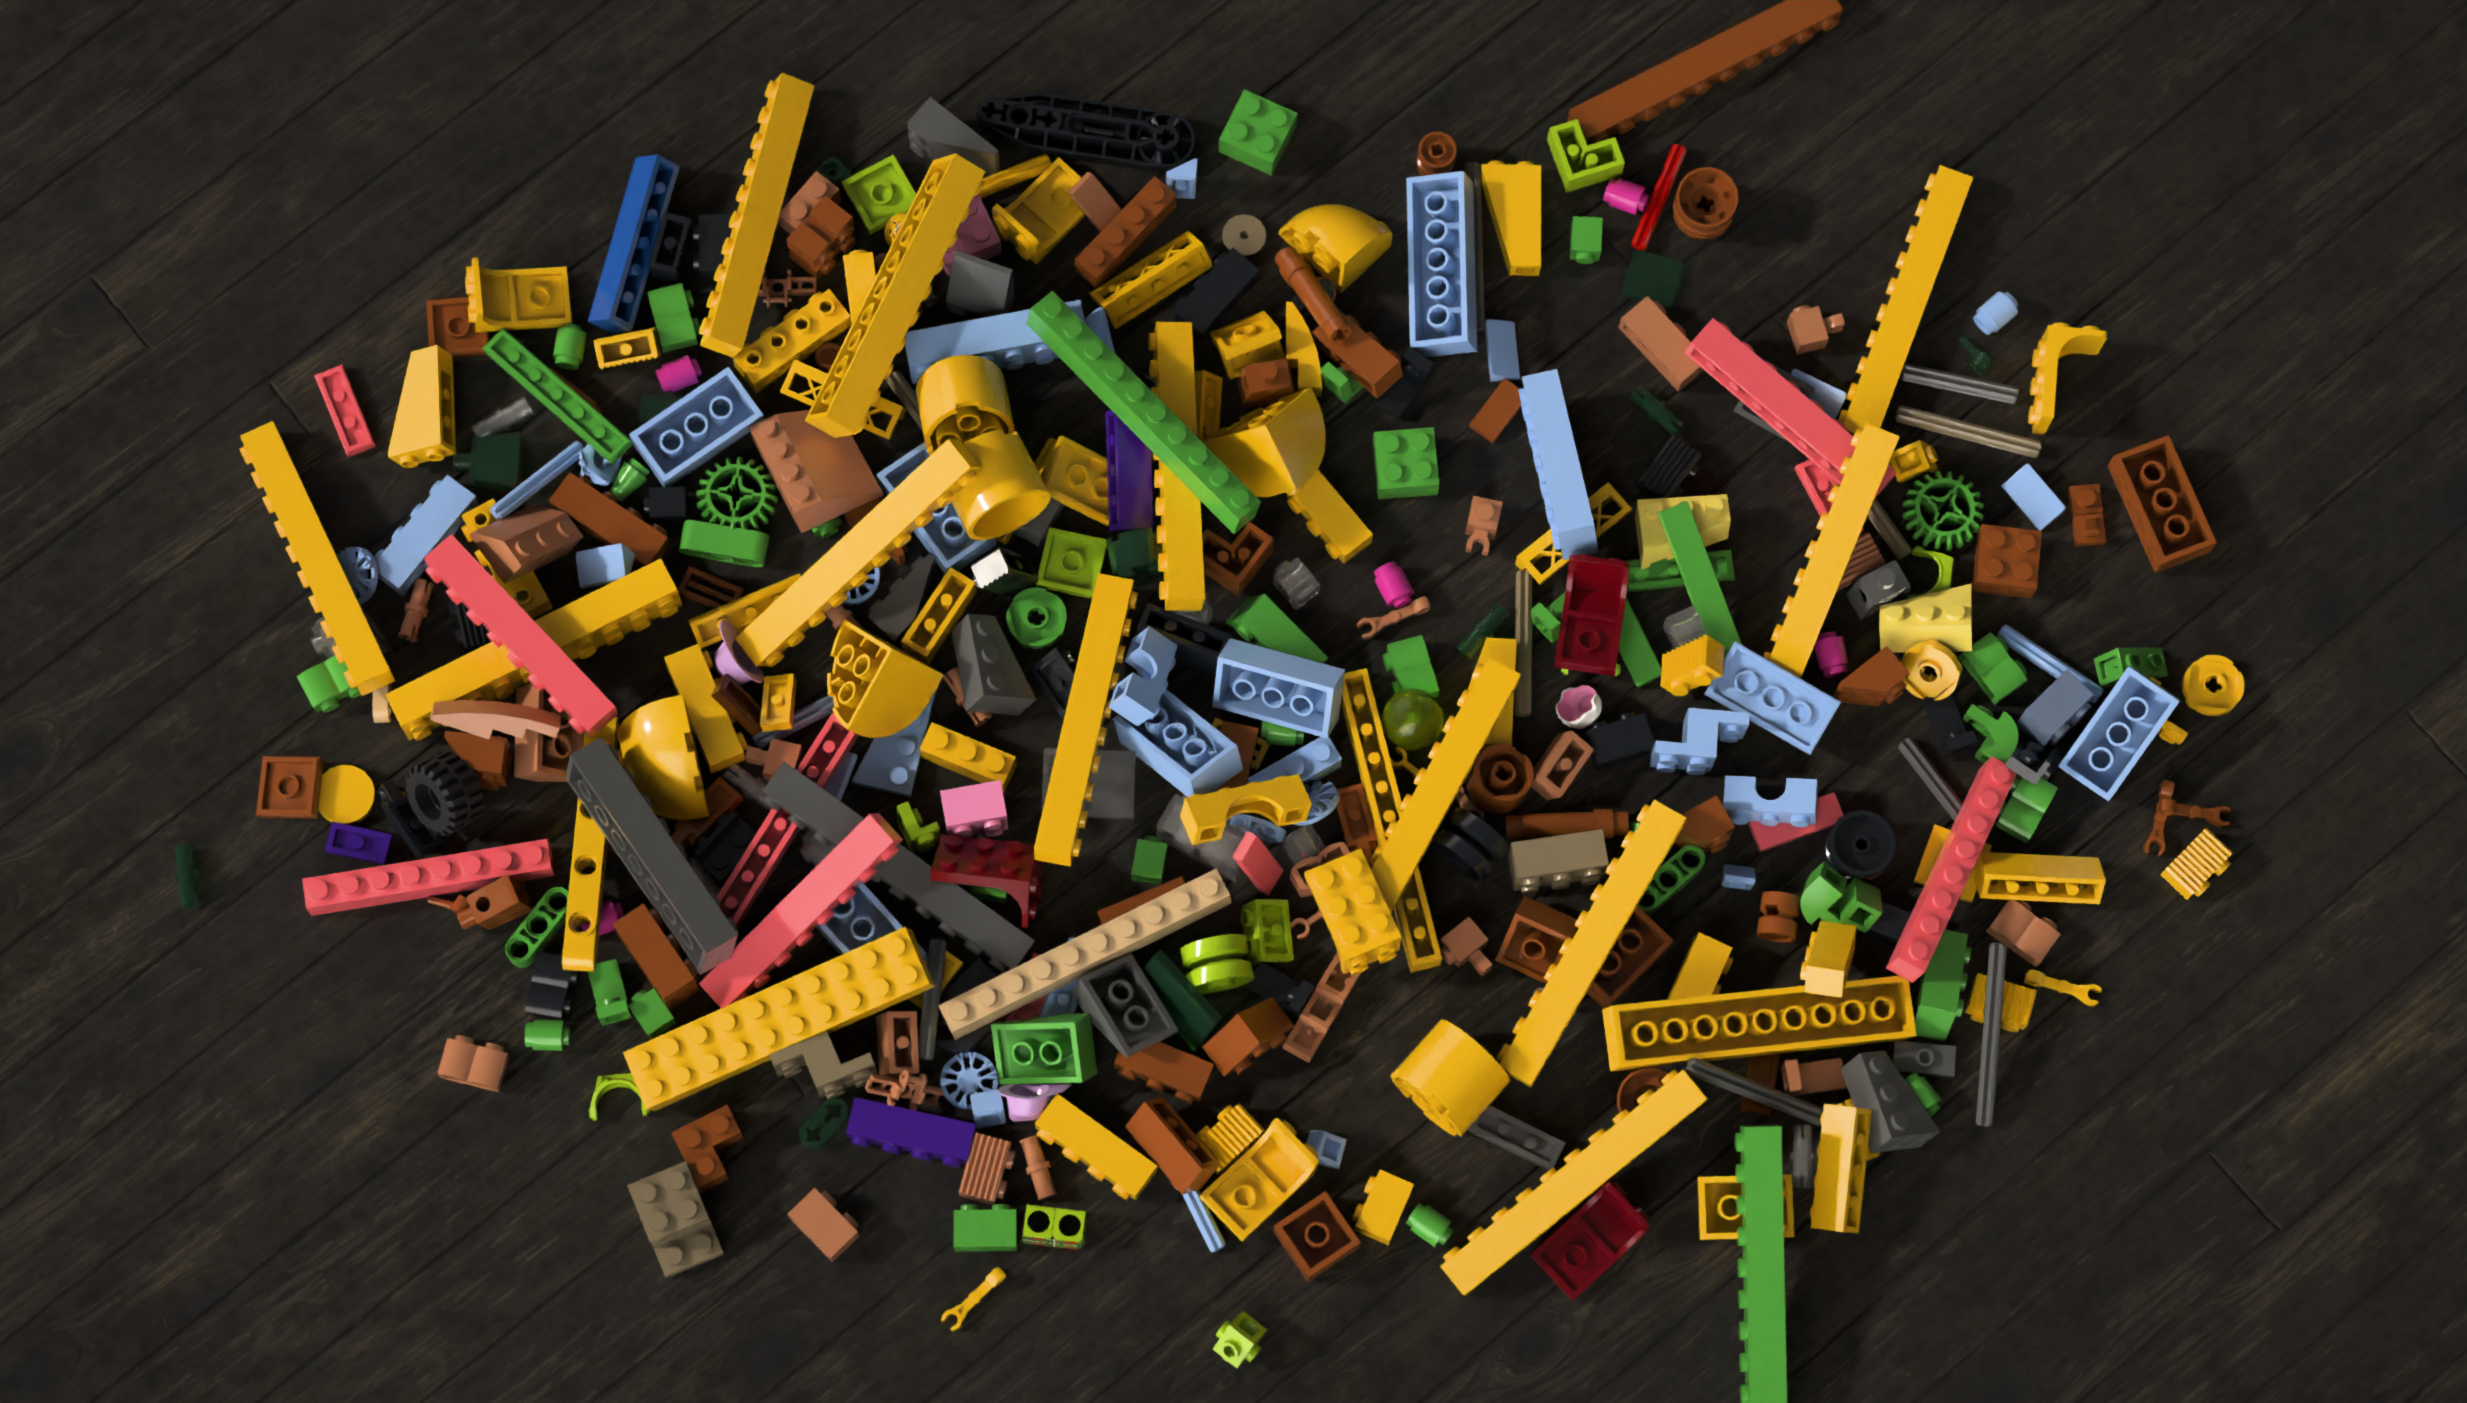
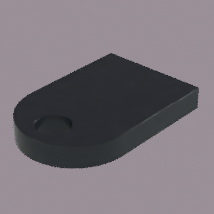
M978 958L941 995L940 1004L998 975ZM939 1008L935 1045L942 1051L950 1054L968 1053L977 1048L992 1033L991 1024L1003 1022L1011 1013L956 1040L953 1037L948 1041H942L939 1039V1033L948 1025Z

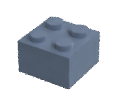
M2067 669L2024 711L2016 726L2028 738L2036 741L2043 748L2048 744L2054 747L2069 730L2070 726L2068 724L2070 723L2074 727L2086 715V712L2091 708L2088 702L2094 694Z

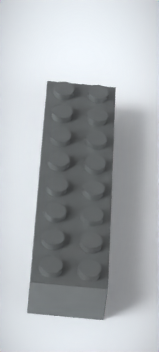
M601 737L570 754L565 779L701 975L732 956L738 936L737 926L730 917L726 918L720 910L721 904L717 896L713 892L709 893L703 885L704 880L699 870L689 865L683 847L678 842L674 843L669 836L670 831L666 822L662 818L658 819L652 811L653 806L648 796L638 791L632 773L628 769L624 770L618 762L619 756L615 748L611 744L607 745Z

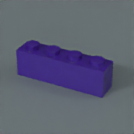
M1112 410L1106 411L1109 531L1143 532L1154 529L1153 524L1156 522V511L1153 506L1152 495L1155 492L1154 477L1152 476L1153 452Z
M855 1097L846 1135L847 1138L852 1139L851 1143L857 1146L869 1148L870 1143L882 1146V1151L900 1154L901 1150L913 1153L912 1157L919 1160L930 1161L931 1157L943 1159L942 1164L946 1166L960 1168L961 1164H967L977 1128L976 1124Z

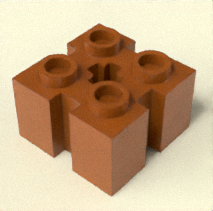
M824 196L812 209L810 216L805 222H801L786 239L788 248H790V259L810 275L816 277L817 280L823 274L828 275L837 263L834 258L839 253H847L856 241L855 229L852 227L854 225L853 217L827 196Z

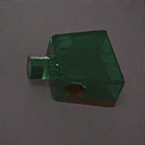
M521 432L472 438L471 453L456 452L453 456V469L469 471V479L474 487L510 493L521 484L524 439Z

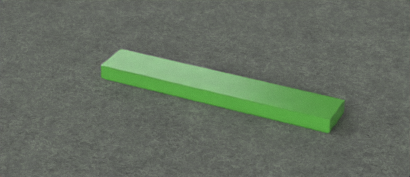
M504 328L484 346V353L612 466L633 445V442Z
M1684 501L1657 513L1703 634L1710 636L1725 647V658L1734 642L1736 641L1741 644L1688 501Z

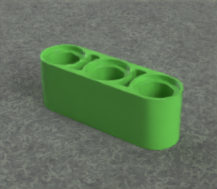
M686 520L678 551L692 557L750 567H764L770 536L754 530L734 527L732 531L731 526L723 525L721 527L719 524Z
M1686 845L1658 869L1644 893L1651 897L1653 905L1643 907L1638 904L1637 906L1650 916L1695 878L1705 862V854L1702 849L1695 845ZM1691 855L1696 858L1698 865L1692 868L1684 865L1682 857ZM1670 875L1674 878L1675 885L1673 887L1663 886L1660 882V877Z
M554 887L548 890L506 943L505 952L514 966L526 968L535 962L537 952H542L566 923L567 904L560 910H555L551 907L553 900L558 897H564L568 902V891L566 889ZM539 921L548 923L545 932L541 934L532 932L535 923ZM525 945L529 948L526 956L522 958L513 956L516 947Z

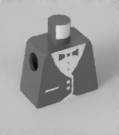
M1894 560L1859 578L1847 592L1846 596L1860 620H1863L1880 611V605L1897 602L1910 595L1911 586L1897 561ZM1861 593H1865L1867 601L1864 600Z

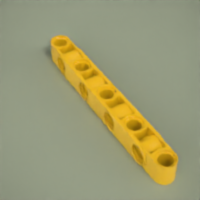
M614 717L592 738L585 733L583 747L602 737L607 745L611 744L617 749L619 718ZM579 798L577 802L566 911L562 968L569 971L594 972L597 961L608 840L593 818L587 816L589 812ZM586 867L595 868V871L591 874L581 873ZM581 924L590 926L584 932H577L575 930Z

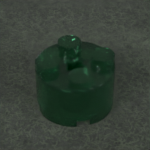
M1142 528L1118 534L1119 540L1112 542L1111 537L1105 540L1113 576L1135 581L1138 579L1137 574L1149 572L1150 577L1163 575V572L1158 571V554L1163 553L1162 543H1157V533H1153L1152 528Z

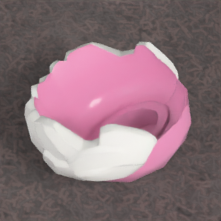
M1581 685L1577 688L1570 687L1563 690L1560 700L1556 704L1558 718L1562 720L1563 724L1575 729H1584L1592 725L1602 711V702L1598 693L1588 685Z

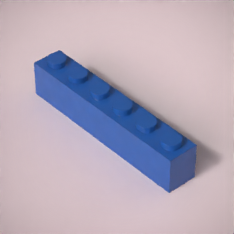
M658 154L635 158L588 318V322L609 333L632 331L649 274L648 266L662 217L667 212L680 166Z

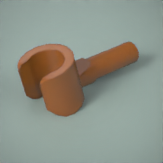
M458 895L454 903L433 896L428 898V903L450 909L455 914L470 907L467 898L462 895Z

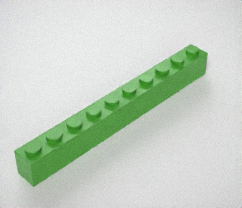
M1053 291L1031 307L1027 325L1233 534L1256 516L1261 501Z
M1740 1126V1133H1735L1736 1152H1741V1164H1736V1182L1741 1183L1742 1196H1737L1736 1198L1737 1214H1742V1227H1737L1738 1246H1743V1258L1738 1259V1277H1743L1744 1290L1738 1291L1739 1309H1744V1321L1739 1322L1740 1340H1745V1353H1740L1739 1359L1740 1371L1745 1372V1384L1740 1386L1741 1403H1787L1782 1126Z

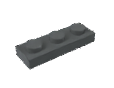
M1490 1105L1468 1129L1469 1132L1548 1171L1555 1166L1565 1145V1142Z

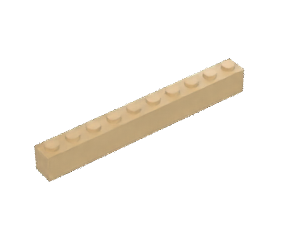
M1216 868L938 1006L956 1040L1231 904L1230 894Z

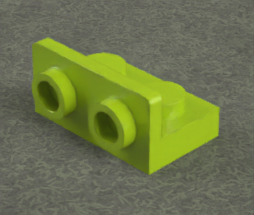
M908 801L897 805V823L910 852L918 851L922 854L936 847L935 843L939 842L940 827L938 823L935 822L922 828L923 821L917 808L911 809Z
M1255 899L1243 905L1240 921L1244 927V935H1246L1249 953L1246 955L1247 961L1251 962L1252 965H1256L1260 962H1290L1294 960L1288 900Z

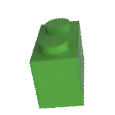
M1008 1204L992 1205V1210H979V1205H961V1210H954L955 1252L1017 1251L1016 1209H1010Z

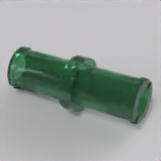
M1643 385L1637 387L1636 390L1644 399L1636 392H1633L1629 399L1648 414L1650 421H1656L1671 436L1673 434L1678 436L1680 433L1675 426L1682 431L1687 423L1667 408L1668 404L1664 400L1659 401Z
M1495 602L1493 607L1479 622L1475 621L1472 624L1473 629L1456 646V649L1465 658L1467 657L1470 660L1485 643L1486 637H1494L1493 633L1510 616L1508 611Z
M177 845L174 847L177 867L174 877L179 886L180 907L195 908L200 905L197 880L200 877L199 871L195 869L194 845Z

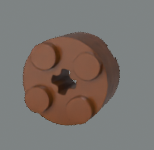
M1494 744L1483 750L1477 757L1466 778V788L1471 800L1474 802V806L1479 811L1493 814L1510 812L1520 805L1529 791L1534 779L1533 766L1529 758L1525 754L1522 755L1516 751L1515 747L1508 744Z

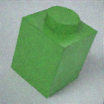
M1573 216L1570 230L1569 260H1576L1580 264H1591L1594 261H1599L1602 247L1603 218Z
M1145 836L1144 840L1137 839L1131 881L1162 885L1168 844L1162 843L1163 840L1161 838Z
M1854 877L1845 888L1843 896L1838 899L1840 921L1848 925H1856L1858 930L1866 933L1883 913L1880 889Z
M654 988L650 991L647 989L641 990L631 998L633 1002L628 1004L631 1012L650 1040L677 1024Z

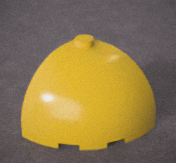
M1324 204L1306 209L1290 219L1278 232L1291 247H1294L1299 254L1306 258L1314 269L1323 277L1330 279L1341 294L1391 247L1392 232L1382 221L1378 222L1358 209L1338 204Z
M1311 387L1278 399L1279 402L1266 407L1264 410L1260 407L1240 417L1239 422L1229 426L1227 429L1226 427L1221 428L1202 441L1256 497H1270L1285 492L1288 496L1301 491L1304 488L1302 484L1318 470L1324 456L1326 433L1322 411Z
M844 619L830 656L835 658L832 673H827L828 695L833 697L835 706L832 709L833 713L846 729L864 737L880 738L895 734L915 721L926 708L944 674L884 639Z
M683 694L651 702L629 714L619 726L620 749L615 750L619 756L618 762L622 767L625 766V769H628L634 776L635 786L641 794H646L653 806L652 811L657 815L676 820H691L709 816L695 736Z

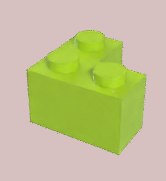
M1578 119L1549 128L1547 141L1566 193L1622 176L1625 162L1615 137L1587 145Z

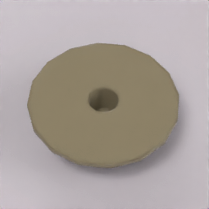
M1236 215L1228 220L1223 228V243L1229 251L1234 248L1244 257L1254 255L1265 244V227L1259 219L1252 215Z

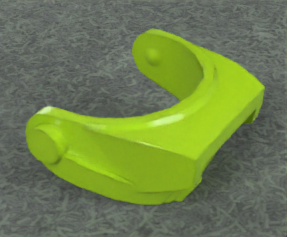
M1920 546L1912 549V555L1930 558L1939 565V577L1931 590L1920 595H1908L1907 599L1951 589L1954 559L1943 553L1924 550L1925 548Z
M631 1073L598 1076L589 1109V1117L593 1121L598 1119L597 1106L600 1098L610 1089L617 1087L629 1088L638 1094L641 1099L643 1116H648L650 1110H646Z

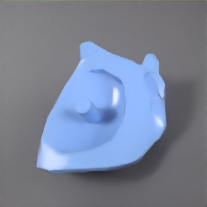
M587 444L584 450L579 452L580 460L578 465L581 466V475L589 476L591 482L599 486H607L609 483L614 482L620 471L622 456L612 466Z

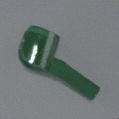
M1963 335L1959 338V341L1971 356L1974 357L1970 367L1976 373L1984 374L1990 365L1989 355L1983 351L1979 352Z

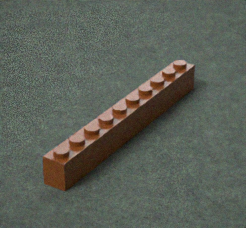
M1785 0L1571 108L1567 120L1569 122L1578 119L1587 145L1607 140L1618 132L1619 134H1624L1634 128L1635 123L1643 119L1650 121L1656 118L1661 113V110L1669 106L1670 108H1676L1693 94L1697 96L1704 94L1712 87V84L1720 80L1722 83L1733 79L1738 71L1744 68L1748 70L1753 69L1762 63V59L1770 55L1773 57L1781 55L1793 43L1798 42V44H1802L1811 39L1814 35L1813 33L1821 29L1828 31L1834 28L1839 23L1843 9L1838 0Z

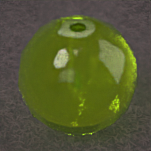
M1415 688L1404 689L1394 694L1387 701L1381 716L1382 727L1388 739L1394 745L1405 750L1417 751L1430 746L1439 738L1444 725V713L1439 701L1431 693Z

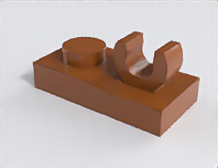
M2099 484L2069 486L2068 497L2075 547L2104 545L2106 543Z

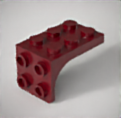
M1589 554L1570 555L1554 668L1615 676L1630 570L1628 562L1619 558H1596Z
M941 834L931 868V881L1001 889L1013 896L1019 903L1022 911V928H1029L1030 920L1037 917V900H1041L1043 882H1038V876L1042 875L1043 861L1034 860L1035 844Z
M1606 1181L1583 1207L1530 1255L1572 1302L1633 1247L1650 1228V1225L1647 1223L1649 1220L1647 1214L1639 1206L1632 1207L1626 1200L1628 1197L1627 1193L1616 1182L1612 1185L1609 1181Z

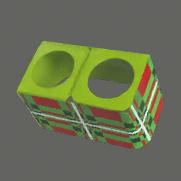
M1027 1204L1022 1231L1023 1243L1075 1250L1082 1248L1085 1244L1088 1224L1086 1211ZM1035 1211L1045 1212L1050 1219L1049 1227L1044 1232L1036 1233L1028 1226V1218ZM1065 1215H1075L1080 1220V1231L1074 1236H1065L1059 1230V1221Z

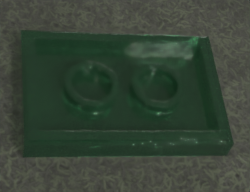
M1160 950L1153 955L1143 969V973L1178 1028L1177 1034L1195 1052L1202 1047L1223 1018L1165 953Z

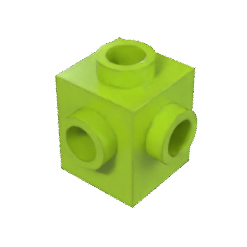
M1242 1311L1231 1323L1226 1321L1218 1330L1216 1336L1219 1340L1213 1350L1225 1361L1238 1368L1245 1359L1251 1362L1261 1350L1258 1342L1267 1329Z

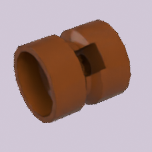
M1431 132L1421 139L1417 155V169L1421 176L1453 172L1457 154L1453 138L1443 132Z
M1763 892L1760 911L1764 916L1758 919L1756 936L1763 940L1778 943L1795 942L1798 923L1794 921V918L1799 916L1801 898L1786 892Z

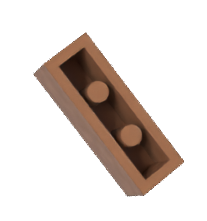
M1647 296L1621 318L1618 328L1679 392L1704 369L1684 353L1691 342L1685 337L1686 332L1677 322L1672 323L1666 316L1667 313L1664 307L1658 301L1653 302Z

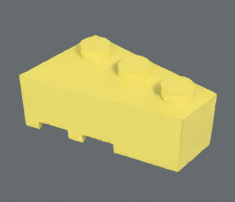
M1727 494L1637 500L1635 523L1641 570L1650 567L1651 563L1659 560L1674 558L1657 512L1681 502L1688 501L1705 547L1728 539L1731 518Z
M1971 584L1880 605V651L1887 646L1892 653L1906 652L1914 644L1925 642L1928 639L1939 641L1940 644L1946 646L1952 652L1972 651Z

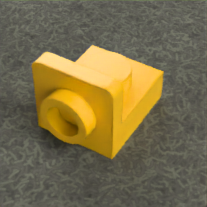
M1918 440L1893 451L1890 464L1896 472L1897 481L1902 483L1924 472L1937 471L1935 462L1938 461V456L1932 445L1928 446L1927 443Z

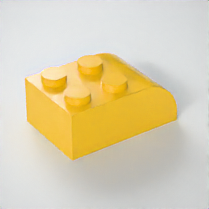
M1783 1174L1784 1237H1794L1792 1174ZM1736 1176L1697 1177L1700 1240L1737 1239V1227H1742V1214H1737L1736 1198L1737 1196H1742L1741 1183L1736 1182Z

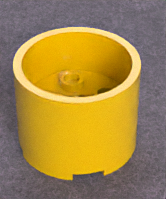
M974 355L952 356L931 365L919 378L916 386V397L924 441L929 456L948 439H960L962 443H965L974 437L994 430L1003 429L1005 434H1012L1014 432V422L1005 378L1001 369L992 361Z
M1003 429L994 430L963 443L982 467L975 473L977 477L970 485L964 488L960 487L953 494L955 498L951 502L971 539L989 540L1006 535L1032 521L1047 507L1051 498L1050 493L1017 431L1012 434H1005Z
M1443 1019L1433 1027L1391 1074V1079L1397 1088L1407 1098L1412 1095V1101L1424 1111L1423 1114L1447 1133L1453 1136L1458 1134L1460 1137L1510 1083L1509 1076L1505 1070L1479 1043L1463 1030Z

